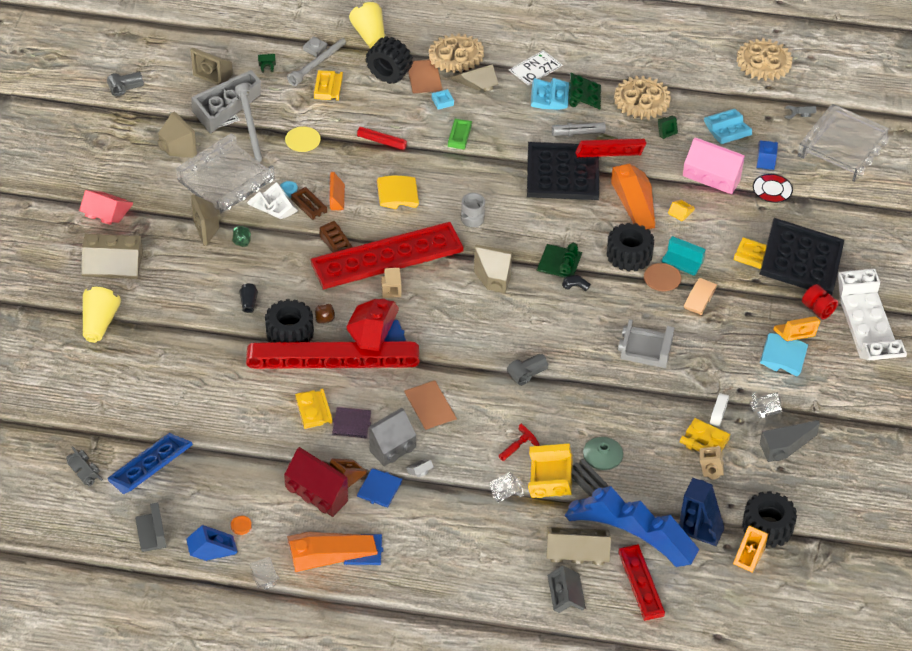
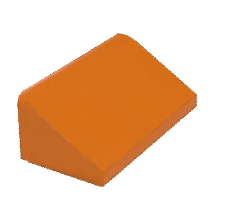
M331 172L330 209L344 210L345 184L335 172Z

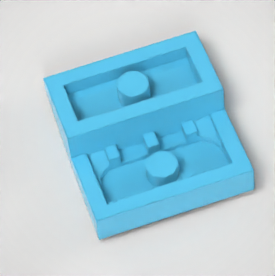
M534 78L531 91V107L553 110L566 109L568 107L569 82L552 78L550 83Z
M736 109L704 118L709 131L720 144L752 135V129L743 122V115Z
M769 333L760 363L776 372L781 368L797 377L801 373L808 344L799 340L786 341L779 334Z

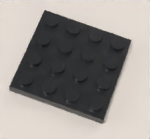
M528 142L527 198L599 200V157H577L575 152L579 144Z
M774 218L759 275L807 290L813 285L818 284L826 290L827 294L832 295L845 240Z

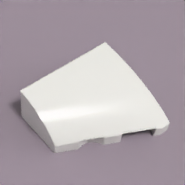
M277 182L263 194L259 192L247 202L250 206L279 219L291 216L298 211Z

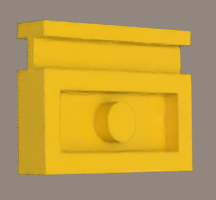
M318 70L314 99L331 100V98H336V100H339L343 72L338 74L335 71Z
M743 237L734 255V260L761 269L766 245Z
M323 388L316 392L312 390L295 394L304 429L321 426L326 422L332 423V416Z

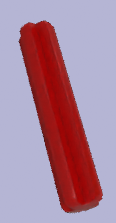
M359 127L357 130V136L401 150H405L407 146L405 139L364 127Z

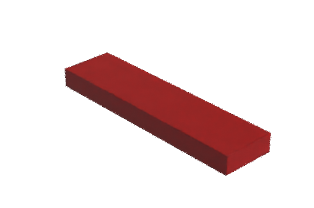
M645 139L581 140L575 153L577 157L638 156L642 154L647 143Z
M639 544L619 548V556L644 621L664 617V608Z

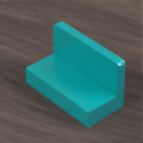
M672 236L662 263L672 265L678 270L695 276L704 262L706 249Z

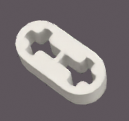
M719 393L711 416V425L720 427L729 395Z

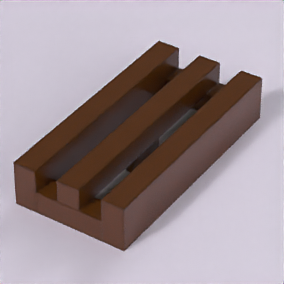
M307 187L291 194V200L312 220L316 219L315 216L320 217L322 212L324 214L327 213V207Z

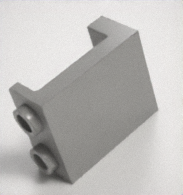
M629 319L628 325H624L622 331L624 340L620 339L618 351H621V359L666 368L675 327L667 326L666 332L662 333L633 327V320Z

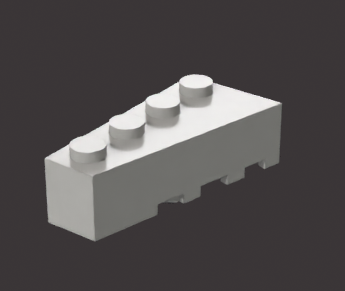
M252 70L191 97L192 112L210 134L243 109L242 101L236 95L235 87L237 85H249V103L261 95V81Z

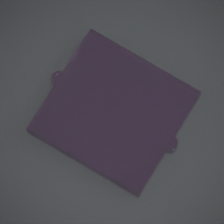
M337 407L335 418H333L332 435L367 438L368 429L371 426V410Z

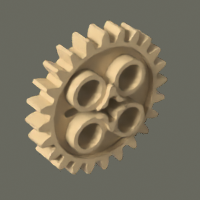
M460 33L457 36L451 34V37L444 35V39L439 37L438 41H434V45H430L429 49L431 64H435V68L440 67V71L446 69L447 73L450 70H453V73L456 70L462 73L464 69L466 71H469V68L475 69V65L479 66V62H482L484 58L482 42H478L477 38L473 39V36L467 37L466 34L460 36Z
M756 38L755 42L749 40V44L744 43V46H740L736 62H738V67H741L740 71H746L745 75L751 74V78L756 76L758 80L764 78V81L770 78L773 81L774 77L780 79V75L785 77V74L789 73L793 57H791V52H788V48H783L784 44L777 45L778 41L772 43L771 39L767 42L764 38H762V41Z
M635 76V79L629 77L628 81L623 80V84H618L614 99L617 109H622L621 113L627 112V116L634 115V119L640 116L641 120L643 117L650 120V116L656 118L657 114L662 116V112L667 111L671 100L670 91H667V86L663 87V82L657 83L658 79L652 81L651 77L645 79L642 76L639 79L638 76Z

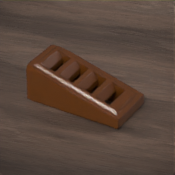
M335 221L319 228L320 238L333 253L343 247L346 248L342 250L352 248V245Z

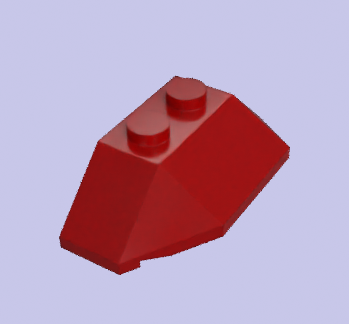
M373 299L355 308L346 328L360 349L380 350L399 311V307L394 301Z

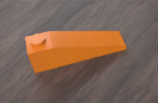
M630 163L613 167L611 183L633 224L643 225L645 229L655 228L652 186L645 172Z
M304 532L287 536L295 572L377 554L373 535Z

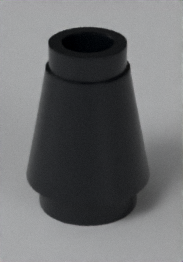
M247 283L241 286L239 293L242 311L252 313L258 290L254 284Z

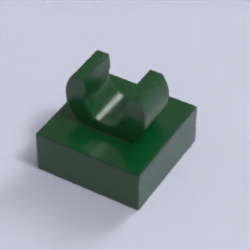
M275 54L258 55V64L261 66L262 73H264L266 66L270 67L271 72L274 71V66H276Z
M672 115L667 118L662 117L658 119L659 137L665 139L678 133L675 116Z

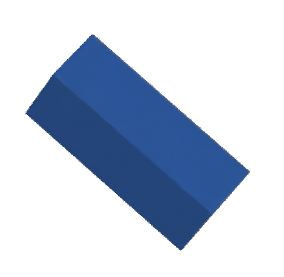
M168 433L107 479L122 494L128 493L193 444L191 441Z

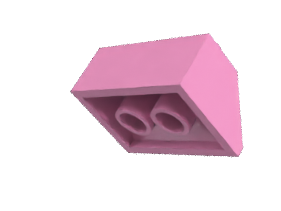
M695 137L684 163L683 176L733 194L741 180L745 155Z

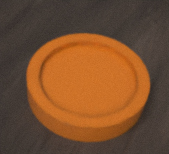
M237 516L231 521V530L237 535L247 534L252 528L251 520L246 516Z

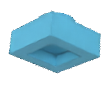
M448 89L432 93V100L438 110L454 106V99Z

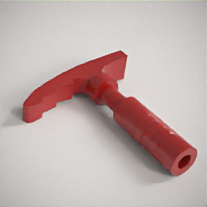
M522 423L519 425L518 430L523 435L520 436L517 442H513L499 454V458L502 461H505L520 448L522 443H526L528 440L534 446H540L536 437Z

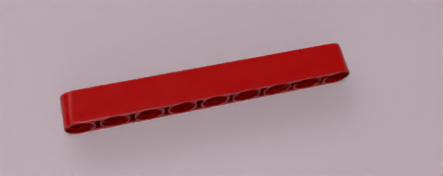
M411 341L383 342L379 351L360 349L357 342L251 343L247 346L246 364L253 369L411 368L417 366L420 362L419 345Z

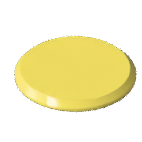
M310 127L294 128L285 137L287 146L298 152H307L315 149L321 140L320 134Z

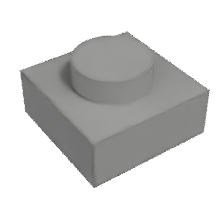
M314 36L303 45V51L315 57H318L327 49V43Z
M422 459L406 467L409 475L417 477L428 474V470L434 468L431 460Z

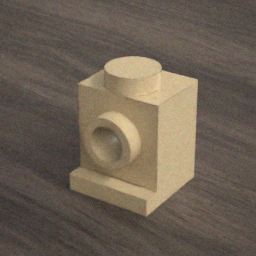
M385 268V276H381L382 297H401L400 268Z
M720 446L700 448V464L703 477L717 479L724 475V463Z

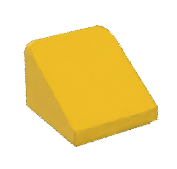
M677 200L672 202L668 214L680 221H684L695 208L683 200Z

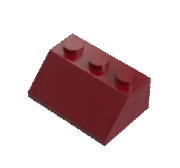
M298 447L284 474L285 487L289 492L296 493L302 497L305 502L316 506L322 513H327L334 517L348 502L347 476L301 447Z

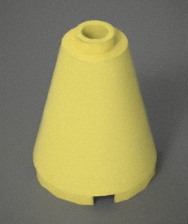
M374 2L363 3V7L359 9L355 7L350 12L349 19L351 24L370 49L380 38L385 37L382 9L379 4Z
M92 287L91 290L87 291L85 289L83 292V336L89 342L95 343L102 339L120 306V296H114V291L110 289Z

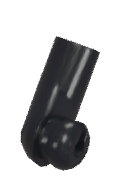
M572 275L564 278L562 286L567 290L573 286H579L586 292L591 284L579 275Z

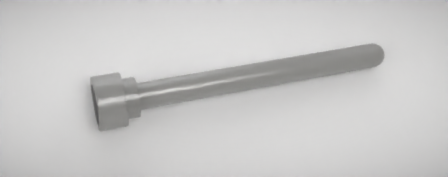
M340 39L301 70L292 71L287 75L288 82L293 86H297L302 82L305 74L344 46L346 39Z
M239 84L235 87L236 95L242 101L255 160L261 162L262 155L248 100L250 94L249 85Z

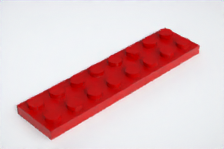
M446 222L311 258V265L324 290L383 274L385 268L402 269L461 253L464 247L451 222Z

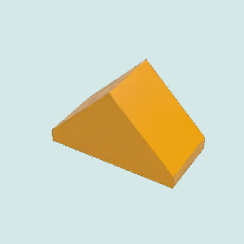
M749 525L733 564L753 572L765 551L768 533Z

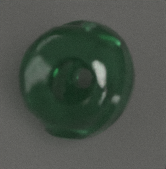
M235 227L233 229V243L237 246L247 247L251 241V231L246 227Z

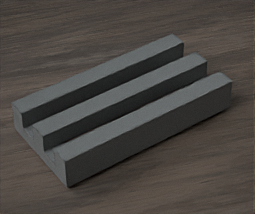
M581 459L579 463L573 464L572 478L590 497H592L594 490L588 484L595 490L608 487V484L584 459ZM576 471H578L584 477V480L577 474Z

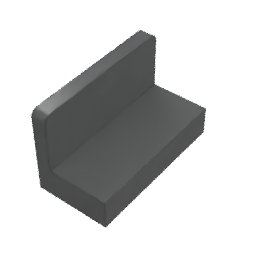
M158 502L150 504L152 514L135 517L142 552L166 548Z
M561 566L547 575L554 611L560 613L570 606L580 610L586 609L579 573Z

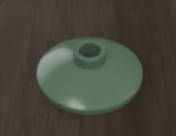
M596 437L588 441L584 446L583 457L595 469L610 470L621 463L623 449L617 441L611 438Z

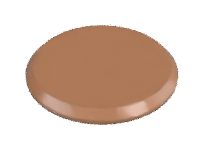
M657 263L645 270L644 280L652 289L670 291L679 286L681 274L672 265Z

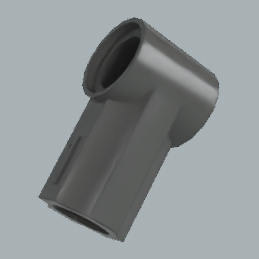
M141 72L123 76L114 73L107 78V84L114 96H121L126 90L144 86Z
M537 354L525 361L515 360L511 362L507 367V372L518 385L522 386L528 383L532 376L548 369L549 364L543 354Z

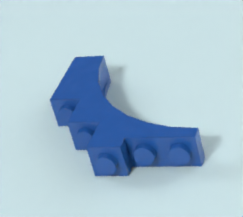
M612 486L596 489L592 497L572 501L565 514L569 521H596L623 529L655 547L675 567L691 565L699 551V548L671 515L655 518L641 500L625 503Z

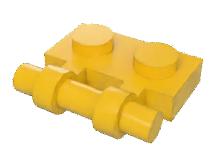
M694 418L686 430L685 436L681 437L679 443L686 445V448L690 450L694 449L699 452L700 448L720 446L722 452L730 439V434Z

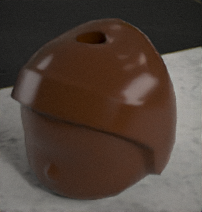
M331 304L318 305L316 307V322L326 324L333 321L335 312Z

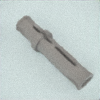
M605 122L552 125V136L568 135V137H572L577 134L605 133L606 131Z

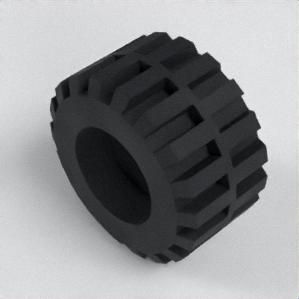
M388 36L380 38L366 54L367 58L365 59L366 63H368L367 67L371 70L370 72L377 79L379 78L382 82H387L388 84H395L401 81L413 64V57L410 54V50L406 48V45L402 44L400 40H395V38H389Z
M622 223L619 224V227L615 226L608 236L606 253L608 261L614 267H619L620 270L625 269L628 272L644 269L652 261L655 241L653 234H651L649 229H645V226H639L637 223H626L625 225Z
M286 299V301L280 300L278 304H272L271 308H268L267 314H265L268 341L310 342L314 332L313 312L310 311V307L308 305L305 306L304 302L299 303L295 299L293 301H290V299Z
M767 491L765 494L764 492H759L758 496L753 495L747 501L742 522L744 533H746L749 525L768 533L766 548L767 546L775 548L777 544L782 546L785 542H788L793 535L797 519V510L793 507V502L788 501L786 496H780L781 493L776 492V494H773L772 491ZM762 517H771L777 520V522H769Z

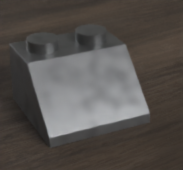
M403 408L369 426L370 452L383 466L394 463L399 457L412 452L416 448V433Z

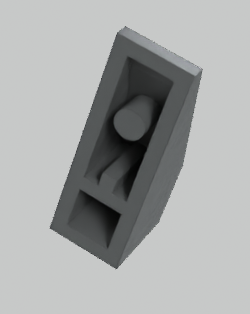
M819 420L762 431L760 446L767 461L786 459L816 437L820 425Z

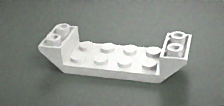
M876 269L839 272L840 302L860 358L878 360L906 357L907 353L902 340H895L878 295L880 280Z

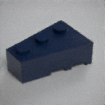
M692 477L683 497L679 526L689 537L717 547L725 527L713 485Z

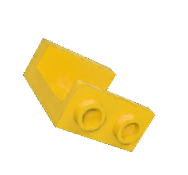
M570 444L530 446L531 479L528 483L531 498L572 495L573 455Z

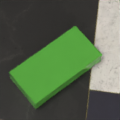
M454 120L448 140V147L465 150L472 121Z

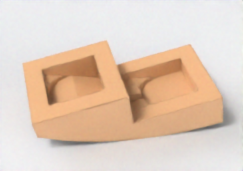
M699 278L686 300L684 309L702 315L708 301L710 302L717 284Z

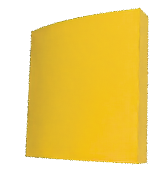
M396 175L379 177L377 179L380 206L397 209L399 205L417 208L419 200L415 177Z

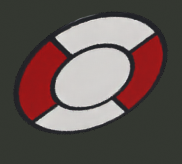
M777 174L761 175L753 183L754 193L760 199L767 202H783L789 199L793 193L790 181Z

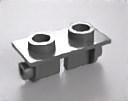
M72 446L71 448L74 453L66 457L67 464L77 473L76 475L83 484L91 486L96 478L102 481L103 479L98 474L100 469L93 462L90 464L87 461L89 456L82 449L78 451Z

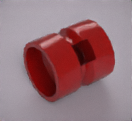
M818 284L810 287L802 298V303L810 310H813L814 314L822 320L832 315L838 306V300L832 295L827 294L826 290Z

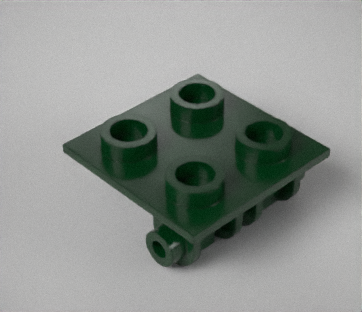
M570 73V106L576 107L580 102H583L600 110L601 85L580 75Z
M574 242L569 244L567 248L547 244L537 271L564 278L575 275L583 252L578 251V245Z

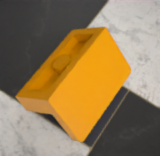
M816 316L787 321V324L774 326L773 330L786 341L814 337L821 320Z

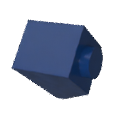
M759 141L757 168L775 169L778 142Z
M201 525L186 538L190 556L205 561L235 555L238 552L233 535L205 525Z

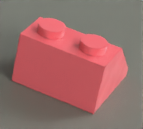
M85 190L79 211L84 212L88 218L96 219L98 217L101 218L102 223L111 225L112 222L119 223L132 207L133 202L102 191Z

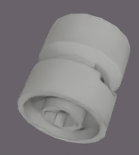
M478 193L464 195L461 204V221L465 226L479 227L483 224L485 218V199Z

